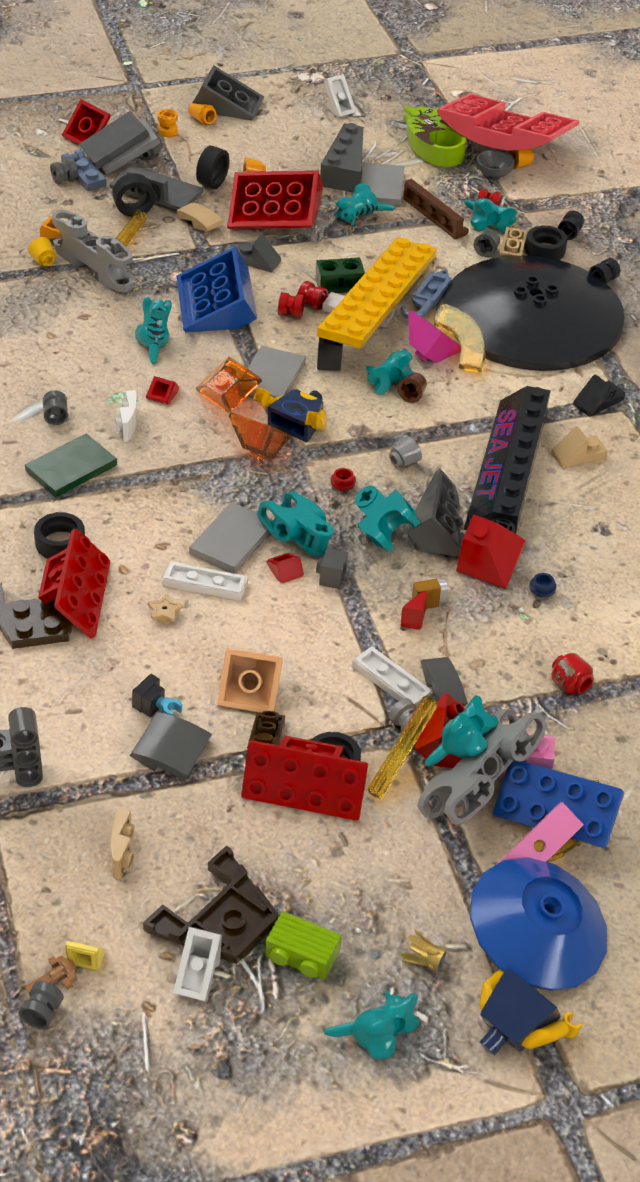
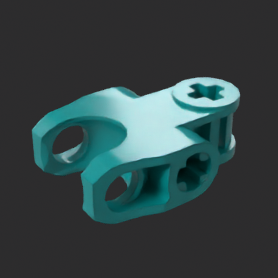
M367 486L361 489L355 497L356 505L366 515L357 526L377 547L387 552L394 548L390 538L392 532L398 526L410 524L415 528L421 523L415 510L396 489L385 498L376 487Z
M297 492L285 493L281 506L270 500L263 501L259 505L257 516L274 537L281 542L293 540L306 553L312 556L322 557L325 555L327 548H329V539L333 537L334 528L326 522L325 513L318 505ZM291 499L296 502L297 505L295 507L291 506ZM266 509H269L275 516L273 521L268 518Z

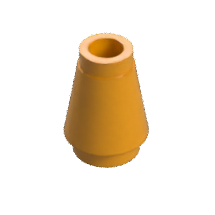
M192 103L188 107V113L203 125L212 124L216 119V111L211 105Z

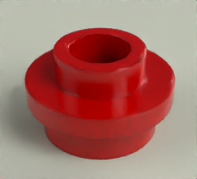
M339 468L334 471L330 482L335 489L346 491L355 486L356 477L350 469Z

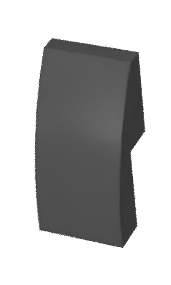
M449 657L421 660L426 685L428 688L432 687L436 703L443 694L448 693L465 707L468 704L458 673Z

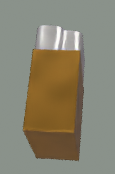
M445 578L413 583L412 599L422 591L427 592L426 609L439 607V604L447 603L448 586Z

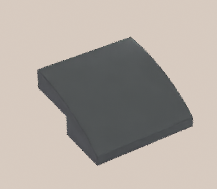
M156 712L129 756L154 772L159 766L184 782L212 734L184 719Z

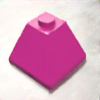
M410 310L408 313L409 344L416 349L415 355L425 362L429 358L433 362L438 363L462 351V346L433 324Z

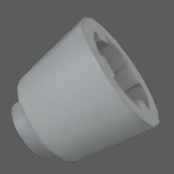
M407 436L391 449L389 459L395 467L404 468L420 461L422 453L416 441Z

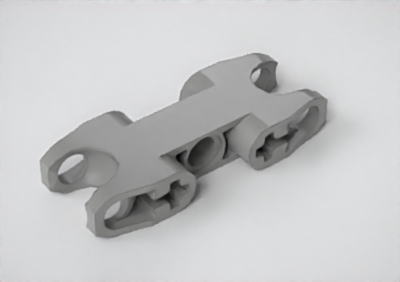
M59 210L52 214L53 225L56 226L62 235L59 239L54 240V248L66 261L76 266L86 264L98 272V281L112 290L126 293L134 288L133 278L124 268L128 263L133 262L132 253L128 248L112 236L98 237L87 230V220L78 214L66 210ZM60 218H67L68 220H67V221H64V220H61ZM122 281L127 284H118L117 282Z
M501 709L494 715L498 719L497 726L483 735L487 741L486 749L477 756L463 757L453 769H441L430 780L420 795L417 805L424 818H436L445 813L450 823L457 825L468 821L480 811L492 798L495 790L494 782L513 761L521 762L526 760L536 749L547 727L542 714L539 712L527 713L518 719L513 709ZM507 715L509 724L504 725L502 720ZM535 720L536 731L534 734L529 735L526 729ZM437 795L439 801L430 811L428 801L431 796ZM462 806L463 811L461 815L457 817L455 814V807Z

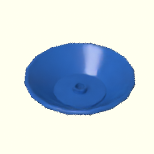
M529 857L503 860L483 872L471 893L470 920L478 943L497 968L503 972L509 968L530 986L548 991L578 987L597 973L607 953V925L596 899L579 879L559 866Z

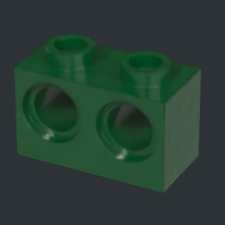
M360 257L316 260L315 279L317 286L327 289L328 294L331 292L348 293L365 274Z

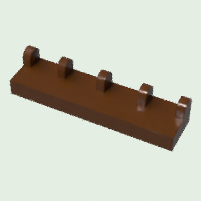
M412 178L405 181L403 199L452 238L458 239L468 234L469 229L463 226L464 218Z

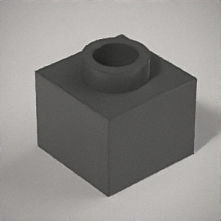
M327 548L324 557H319L316 566V573L320 574L319 585L336 589L341 588L347 572L348 552Z

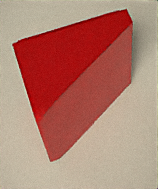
M154 376L146 399L169 405L178 393L179 386L174 381Z
M292 553L282 554L266 561L268 567L280 583L304 576L301 558Z
M422 591L403 606L400 624L402 627L417 630L422 628L426 612L427 592Z

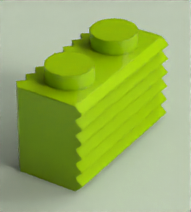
M281 911L272 931L267 936L266 956L275 964L281 966L290 965L292 968L300 970L307 977H319L321 980H325L341 950L342 934Z

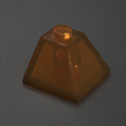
M228 356L195 388L199 393L230 413L262 382V379Z
M232 412L229 414V419L242 448L250 451L249 456L261 461H263L264 457L273 459L290 437V434L275 427Z

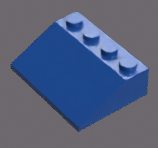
M236 246L176 275L183 330L185 332L238 329L257 319L248 265Z

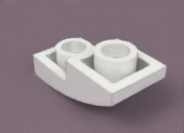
M136 390L126 391V401H122V407H119L120 418H115L117 433H122L123 442H129L136 429Z

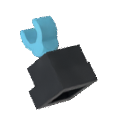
M152 673L132 690V707L149 717L153 716L158 710L169 715H173V712L170 711L172 709L182 713L183 704L177 699L164 698L165 689L160 686V679Z

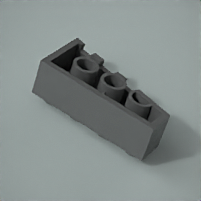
M354 123L343 124L321 163L320 177L323 187L353 193L355 187L360 184L364 127L357 126Z

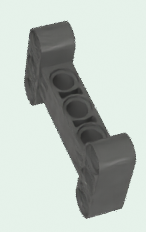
M19 707L12 710L8 715L9 729L0 730V772L14 770L18 785L33 787L40 784L43 780L37 719L34 710L28 707Z

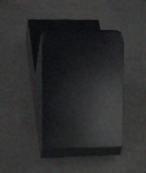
M595 374L575 398L573 405L591 417L623 401L626 392L610 380L604 381Z

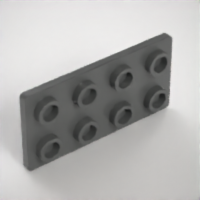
M130 165L110 183V188L113 189L115 183L121 177L132 173L141 174L149 179L155 192L154 203L176 211L194 202L203 193L202 187L134 165ZM132 187L125 193L142 199L146 194V190L141 187Z

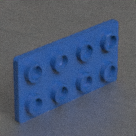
M513 761L507 768L493 809V815L534 828L560 802H563L584 824L570 839L605 849L616 821L624 791L621 788L524 761Z

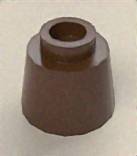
M411 373L399 382L397 387L398 394L403 400L415 403L421 399L427 382L423 375Z

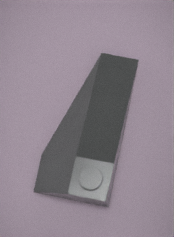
M441 468L436 470L415 509L421 523L415 528L409 524L407 534L409 540L414 545H418L423 552L459 556L465 534L463 532L460 533L459 528L463 525V520L456 510L460 507L457 489Z

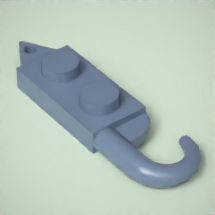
M447 269L437 273L431 272L414 293L412 303L420 308L415 313L422 318L426 317L432 308L434 309L451 283L452 278L449 277ZM402 305L400 309L401 314L409 319V312L405 310L406 306Z

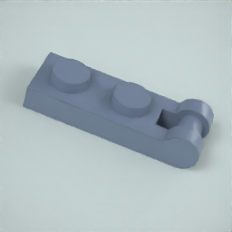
M82 150L74 151V154L71 155L69 153L61 155L62 163L65 159L69 158L75 161L78 168V178L76 180L87 191L107 186L106 178L85 157Z

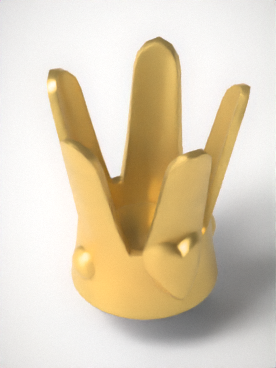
M416 929L414 931L420 938L415 935H409L411 949L421 955L403 952L401 954L402 961L424 965L436 973L439 971L442 963L451 966V963L444 960L447 953L446 948L434 945Z

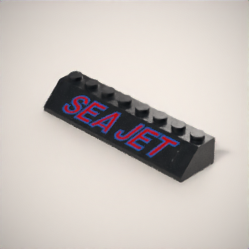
M525 386L500 400L464 530H467L474 514L490 521L495 518H506L514 523V533H517L547 415L551 390Z

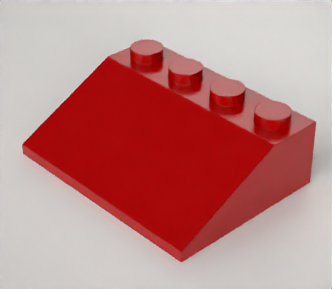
M319 171L235 172L227 228H312L321 204L323 190Z

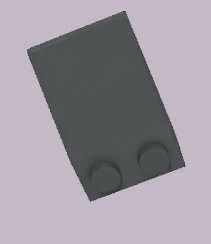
M213 65L193 103L211 105L215 109L216 115L252 121L264 96Z

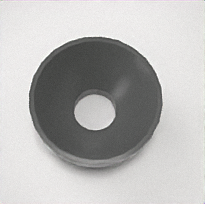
M487 150L477 156L478 169L485 177H489L491 180H499L513 170L514 158L507 152Z

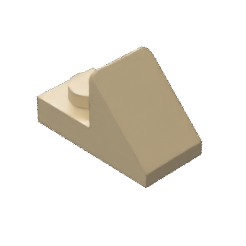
M578 426L572 429L551 451L562 468L605 459L608 452L597 435L586 438Z

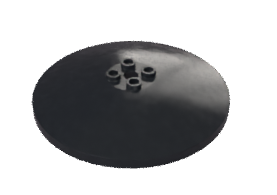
M527 255L503 256L473 264L458 273L451 280L443 298L444 321L452 335L461 344L483 358L519 369L555 371L589 364L612 350L621 337L625 316L622 303L607 283L581 267L547 257Z

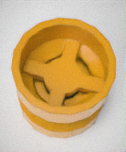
M172 109L160 110L157 113L158 122L160 123L158 125V134L162 137H174L178 133V125L176 124L178 121L177 112Z

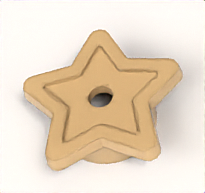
M165 594L160 600L148 601L147 604L153 610L151 619L164 623L175 621L176 612L183 608L182 603L172 601L168 594Z

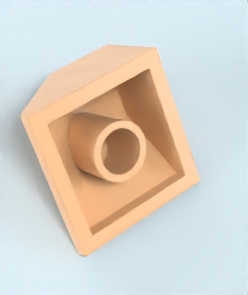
M226 648L217 705L260 713L263 711H275L283 657L237 648Z

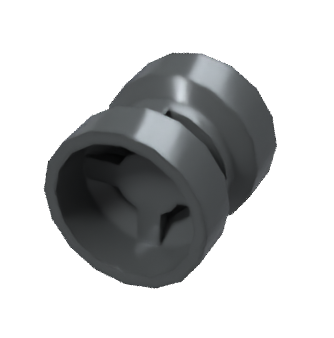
M72 158L65 159L63 163L55 162L50 164L51 176L56 184L64 183L67 179L74 180L78 178V168Z
M61 391L47 392L43 397L44 419L49 424L60 425L68 418L67 397Z
M36 981L29 992V1000L24 1001L18 1012L20 1018L28 1025L38 1029H46L54 1018L53 1010L59 1008L64 995L55 985L46 981Z

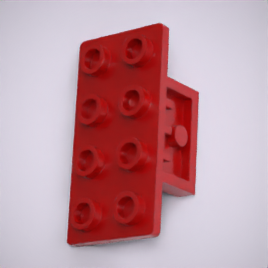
M74 529L70 533L67 549L48 558L46 561L38 598L44 604L55 600L54 607L90 639L95 637L97 633L111 562L110 559L88 537L84 536L79 530Z
M286 735L280 745L251 740L247 749L241 797L358 821L361 815L368 763L342 758L343 746Z

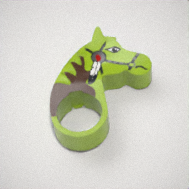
M404 106V111L407 113L404 114V120L407 122V138L411 148L420 158L440 167H452L464 161L466 137L452 129L438 115V108L433 109L424 106L412 108Z

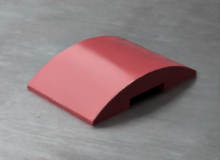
M470 93L437 109L438 115L462 136L478 144L502 150H524L542 146L578 126L580 122L579 120L543 111L533 117L506 111V102Z

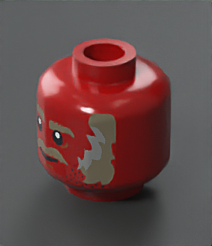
M576 653L560 655L552 663V680L569 695L586 692L594 681L593 668Z

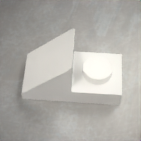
M344 74L325 79L324 83L330 98L325 106L338 118L356 113Z
M189 927L173 991L174 994L202 1001L208 1000L215 967L220 966L221 934Z

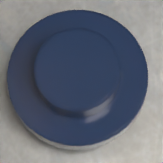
M547 573L536 574L531 579L529 585L530 591L538 597L552 596L556 592L557 587L554 578Z

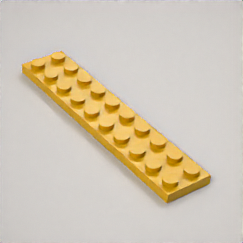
M396 238L317 327L316 336L362 348L434 260L437 248L431 247L426 243H414L407 238Z

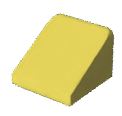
M70 941L66 942L68 960L73 961L79 967L92 970L100 969L105 955L104 949Z

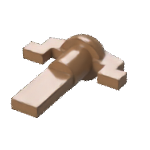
M53 956L48 961L54 969L27 984L25 988L29 993L36 981H46L55 984L62 980L63 985L68 990L73 987L72 983L77 981L76 965L73 961L63 956L56 959Z

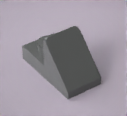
M262 234L253 245L241 243L237 247V250L250 267L272 273L281 262L279 254Z

